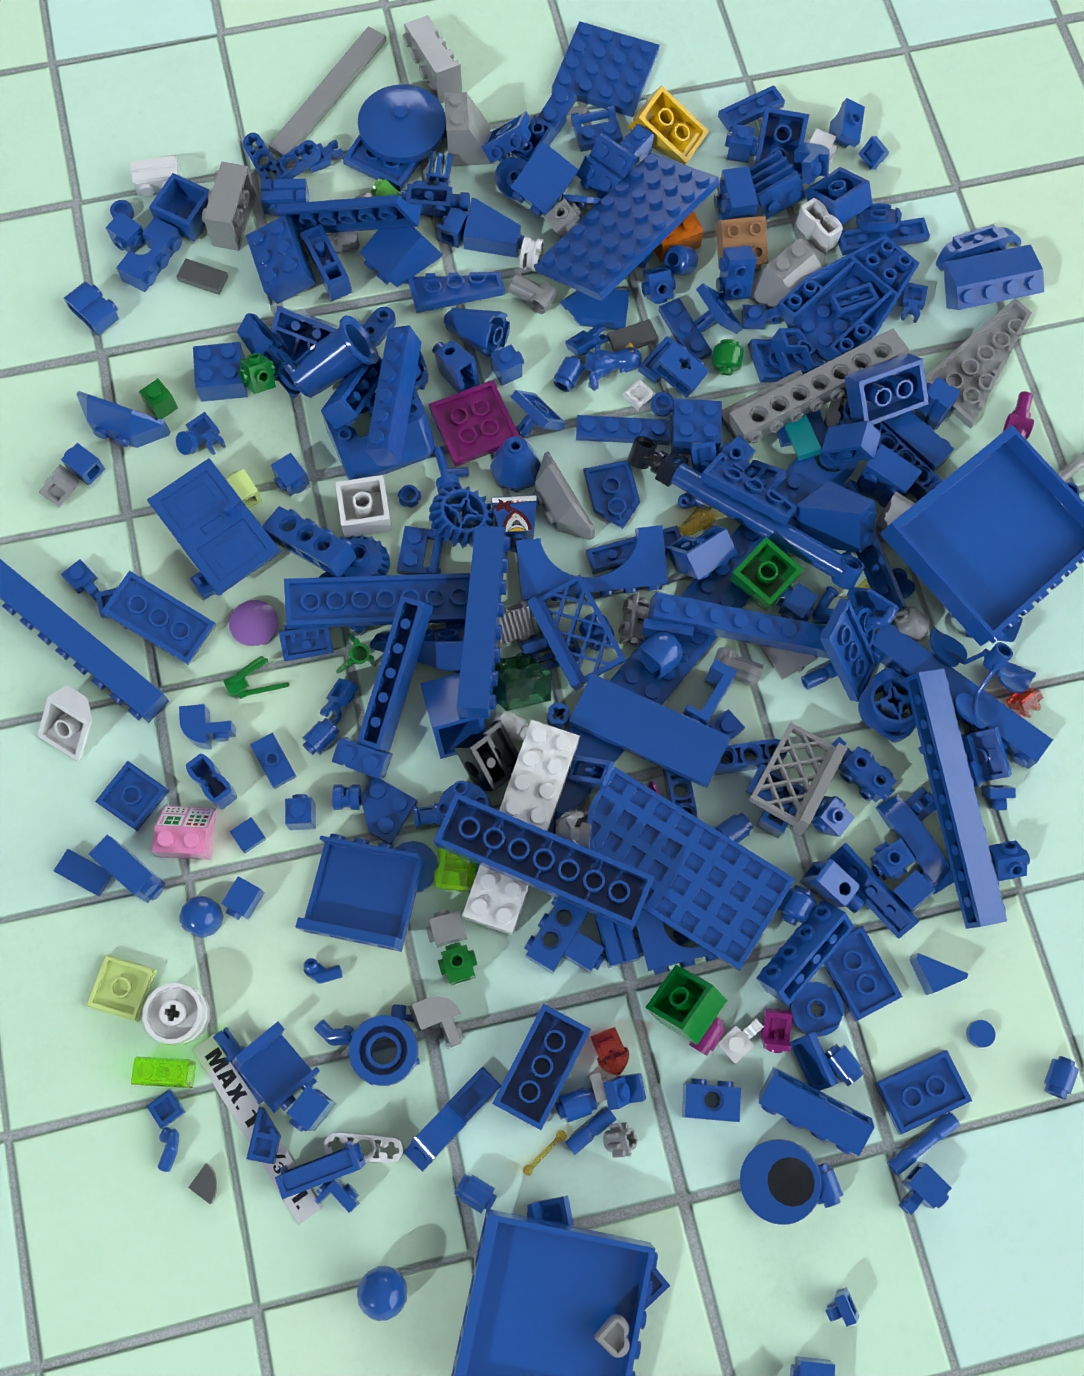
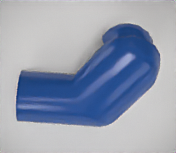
M309 958L304 962L305 974L319 984L343 977L340 965L325 968L314 958Z
M324 1019L314 1027V1030L332 1046L350 1043L352 1038L350 1034L355 1031L349 1025L333 1029Z

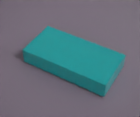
M806 414L796 422L791 421L784 425L798 461L821 454L822 449Z

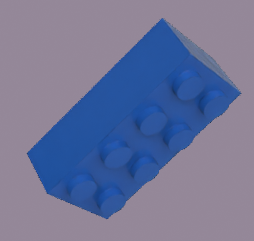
M543 1004L492 1104L542 1130L591 1029Z

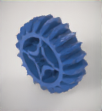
M460 484L456 486V489L451 485L447 487V490L442 489L433 498V503L429 507V521H432L431 529H438L436 537L443 535L444 543L450 540L453 547L457 543H460L462 549L467 544L473 547L475 526H493L492 518L494 512L490 511V503H484L486 496L479 497L478 490L472 492L470 491V486L463 489Z

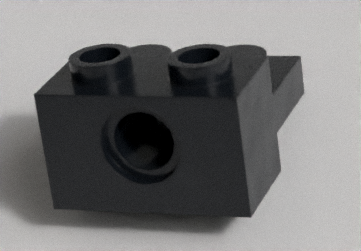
M501 720L494 721L480 733L470 735L454 747L473 784L480 786L483 791L494 792L511 778L510 774L513 772L519 755Z

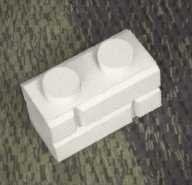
M175 155L130 162L132 181L138 196H151L154 193H159L172 173L181 176Z

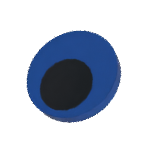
M773 1139L761 1143L747 1155L740 1172L741 1191L747 1205L757 1216L773 1224L788 1225L804 1219L816 1207L821 1195L822 1179L815 1159L804 1147L793 1141Z

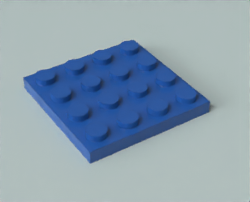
M579 21L553 82L551 93L560 84L577 94L578 99L576 101L606 109L608 106H614L616 113L633 117L659 53L660 45Z

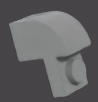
M433 996L408 1006L418 1032L438 1024L447 1049L461 1044L460 1038L463 1037L461 1028L457 1021L453 1023L452 1017L461 1014V1011L454 1002L445 997Z

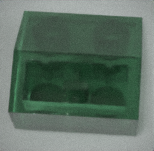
M519 653L513 657L500 658V663H495V671H498V686H493V694H496L497 703L505 711L551 701L552 674L529 653Z

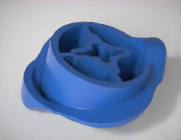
M892 668L881 670L872 678L867 688L862 692L858 702V711L866 725L873 728L889 741L897 743L907 738L913 732L916 723L905 677ZM883 692V697L879 701L874 702V695ZM905 709H910V716L902 719L901 715Z

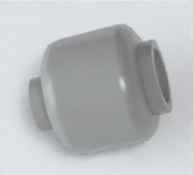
M908 606L905 609L898 610L892 625L898 628L901 633L906 634L917 642L927 635L929 620L916 607Z

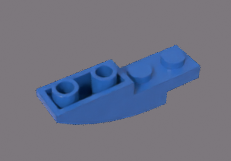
M558 84L538 117L534 116L528 125V129L532 134L528 141V146L521 151L513 150L511 152L512 155L528 162L542 141L549 146L567 122L566 116L578 99L577 94Z

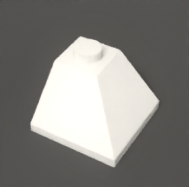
M68 685L48 696L37 735L76 761H80L92 723L88 698Z

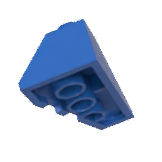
M465 622L446 623V628L431 630V626H428L417 662L438 669L453 670L460 673ZM390 631L377 633L370 642V648L384 652Z

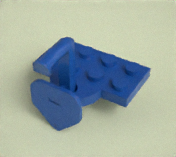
M827 586L812 615L813 620L816 623L827 624L821 631V642L849 700L859 702V698L878 664L871 649L875 630L889 625L894 620L899 607L872 589L853 587L847 593L848 599H840L834 609H828L834 597H838L839 594L834 587Z

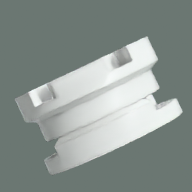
M524 237L520 254V269L526 270V268H531L532 271L536 272L534 264H538V260L542 257L543 239L532 240L531 237Z

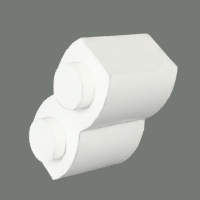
M815 198L801 206L796 222L798 229L805 236L810 237L812 243L823 253L834 248L838 244L843 230L840 221L835 216L829 214L825 205Z

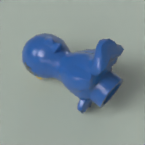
M596 342L595 352H587L584 370L591 371L588 387L596 391L599 387V380L609 375L615 369H620V373L636 370L642 361L640 351L630 342L624 349L618 352L600 350V343Z

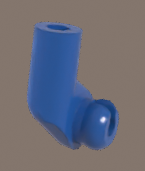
M688 493L678 497V505L683 509L699 506L709 511L711 506Z
M165 1127L159 1136V1140L166 1143L160 1158L158 1169L169 1172L177 1156L179 1133L175 1128L172 1130L169 1127Z

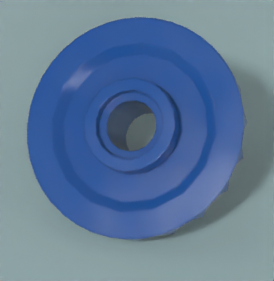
M363 534L360 537L353 535L351 538H347L353 545L351 548L356 554V558L360 559H355L341 577L387 575L390 568V556L386 547H383L380 541H375L372 536L367 538Z

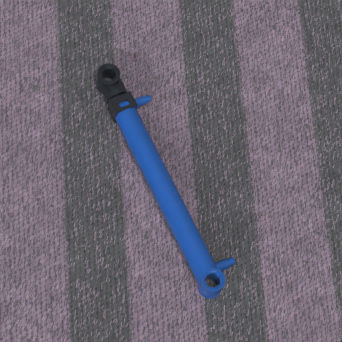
M637 436L634 439L627 461L633 467L647 469L650 466V471L656 474L655 479L667 487L673 484L760 536L767 537L777 546L829 575L833 583L838 587L849 590L855 586L865 566L860 559L852 556L850 551L840 554L789 523L784 525L775 522L771 517L751 509L750 506L734 500L718 489L711 488L700 480L702 473L687 465V457H682L675 452L669 455L664 451L656 452V442L648 437Z

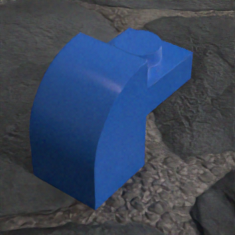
M803 142L794 151V170L802 174V184L811 185L819 176L828 177L830 150L826 146Z
M205 704L179 706L180 727L195 746L202 749H212V739L216 742H225L231 737H236V727L232 721L210 723V711Z
M446 1105L411 1141V1144L403 1153L423 1172L463 1129L466 1123Z

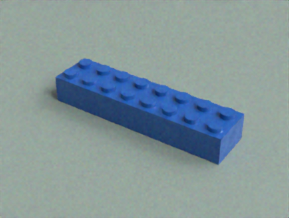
M456 792L433 841L436 847L631 930L636 925L655 876Z

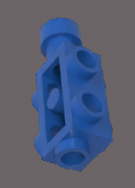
M415 181L413 184H407V190H402L403 200L410 204L422 205L420 215L444 217V215H448L451 207L469 212L470 193L460 192V194H453L452 187H448L443 182L436 183L433 186L426 185L423 181Z
M838 737L832 743V745L835 747L838 743H841L844 746L847 744L840 737ZM858 746L852 752L847 748L841 760L842 764L838 767L841 771V778L849 784H856L860 788L859 794L867 801L873 800L876 803L880 799L883 801L888 799L895 791L892 786L897 782L893 777V773L887 767L878 764L874 760L872 753ZM857 761L860 762L864 767L858 766ZM876 778H877L880 782H882L883 785L878 784L877 781H876Z

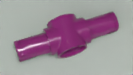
M1020 392L1016 408L1008 415L1003 432L1013 425L1026 440L1028 439L1034 425V419L1030 418L1031 413L1029 412L1033 398L1032 393Z

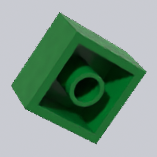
M765 537L734 570L730 580L767 612L800 577L804 569Z
M675 964L645 1008L661 1024L697 1045L728 1000L713 984Z

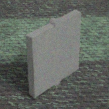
M759 645L782 680L795 672L800 673L802 668L816 661V657L813 655Z

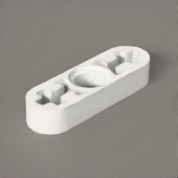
M336 1132L328 1135L324 1141V1151L328 1155L334 1152V1148H330L329 1144L334 1142L336 1137L340 1138V1143H346L349 1141V1137L354 1138L352 1145L362 1139H366L372 1145L370 1154L364 1156L365 1161L395 1163L404 1154L403 1143L395 1137ZM376 1140H381V1147H387L390 1145V1142H394V1147L399 1148V1152L394 1154L392 1159L388 1158L389 1155L386 1152H379V1158H375L374 1155L377 1151Z

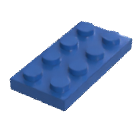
M130 570L101 611L104 615L187 665L191 663L216 625L214 621Z

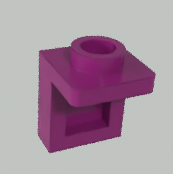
M764 1008L762 1023L764 1027L761 1031V1041L764 1049L773 1053L791 1051L789 1038L793 1014L790 1010Z

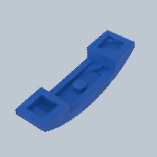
M895 795L876 807L888 828L894 829L898 837L903 840L916 859L915 862L921 870L919 873L925 872L934 881L933 887L935 892L933 895L954 883L952 871L935 840L901 797Z

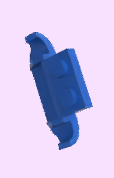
M994 224L954 236L953 240L942 249L937 258L936 266L940 271H943V262L1005 250L1007 243L1013 242L1018 247L1021 246V239L1008 228L995 227Z

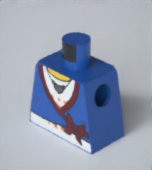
M537 495L491 498L496 527H505L506 536L511 539L510 551L516 553L515 541L534 538Z

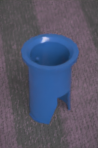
M347 315L343 316L339 321V328L310 347L295 361L299 367L290 377L303 395L312 398L333 386L363 364H376L378 361L376 345L364 326L355 318Z

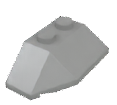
M797 239L764 268L752 285L750 299L757 305H765V309L778 307V302L808 275L826 266L825 253L819 250L810 240Z
M550 452L544 453L535 481V492L533 493V495H537V504L543 506L548 523L550 525L554 524L557 531L588 540L593 539L595 536L593 523L562 475Z

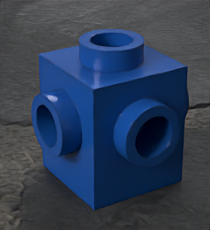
M661 266L643 270L644 282L641 283L644 297L646 296L654 304L665 303L667 299L674 297L673 290L676 289L674 276H671L669 268Z
M738 435L730 444L725 442L717 453L723 452L727 455V461L732 465L736 463L745 468L744 473L750 467L749 461L753 458L756 451Z
M824 796L812 819V825L826 835L841 837L855 817L845 808L846 804L842 799L837 796Z
M901 838L891 845L887 841L873 849L876 854L870 858L873 871L877 876H882L884 880L890 876L896 880L907 873L905 867L916 860Z
M1016 840L989 845L998 881L1027 876V865L1030 864V857L1027 850L1023 849Z

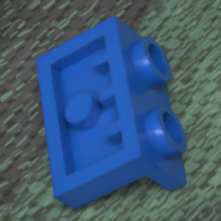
M285 624L284 629L279 631L284 661L334 653L329 627L286 629Z

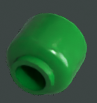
M723 339L714 346L712 366L719 370V374L731 376L733 372L741 369L744 351L739 342Z

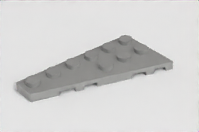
M1016 298L925 375L926 384L928 382L932 384L936 378L940 377L948 383V386L952 385L960 390V395L950 411L970 429L974 425L989 393L1032 314Z

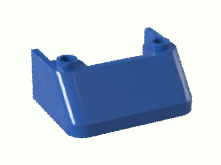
M415 387L413 389L400 464L378 466L365 451L368 435L359 438L356 430L351 426L346 427L343 425L335 429L322 413L327 432L348 480L385 475L428 459L435 453V441Z

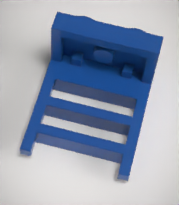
M774 150V154L749 167L762 215L766 216V219L806 197L799 173L794 170L792 164H789L788 159L783 156L781 150Z

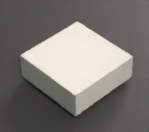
M638 379L623 392L622 397L639 412L651 402L655 393Z

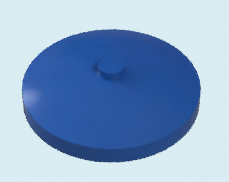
M407 84L391 85L374 92L365 100L358 114V130L362 143L376 157L392 163H412L431 155V151H435L440 146L446 133V116L439 100L427 90Z

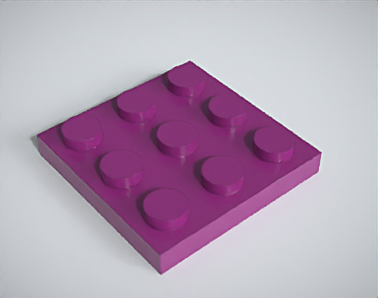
M494 380L429 403L430 412L455 467L496 452L506 439L514 436L520 437Z

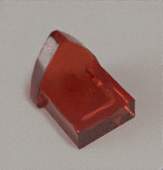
M613 1027L590 1036L598 1056L597 1062L599 1066L607 1073L619 1076L628 1063L629 1050L623 1046L616 1028Z

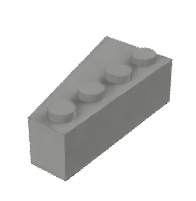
M427 15L404 23V43L406 47H410L414 63L419 64L420 75L423 80H427L429 92L440 103L445 102L444 93L462 92L461 64L458 60H453V52L451 49L447 50L443 37H439V32L430 17Z

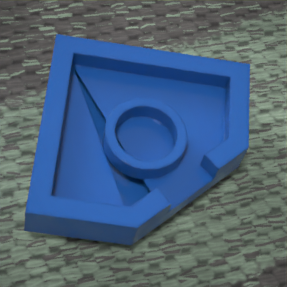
M376 777L371 778L360 796L369 833L392 845L413 811V806L418 803L417 799Z

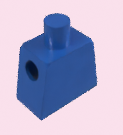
M454 340L445 345L442 342L434 345L432 352L435 354L439 372L457 393L480 385L475 358Z
M832 859L813 862L799 881L820 899L837 908L847 907L851 912L856 913L864 904V901L856 895L860 888L859 884Z

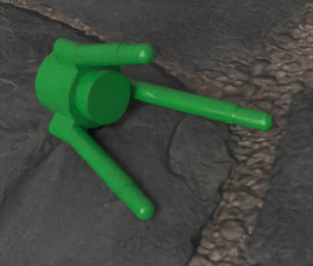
M349 633L348 638L353 642L354 646L348 652L349 659L336 670L337 674L344 671L352 663L360 665L369 661L372 666H376L374 656L370 655L369 648Z
M263 656L258 657L238 672L223 679L231 697L238 695L240 699L248 695L286 688L290 684L286 682L246 690L249 687L246 676L268 663V659Z

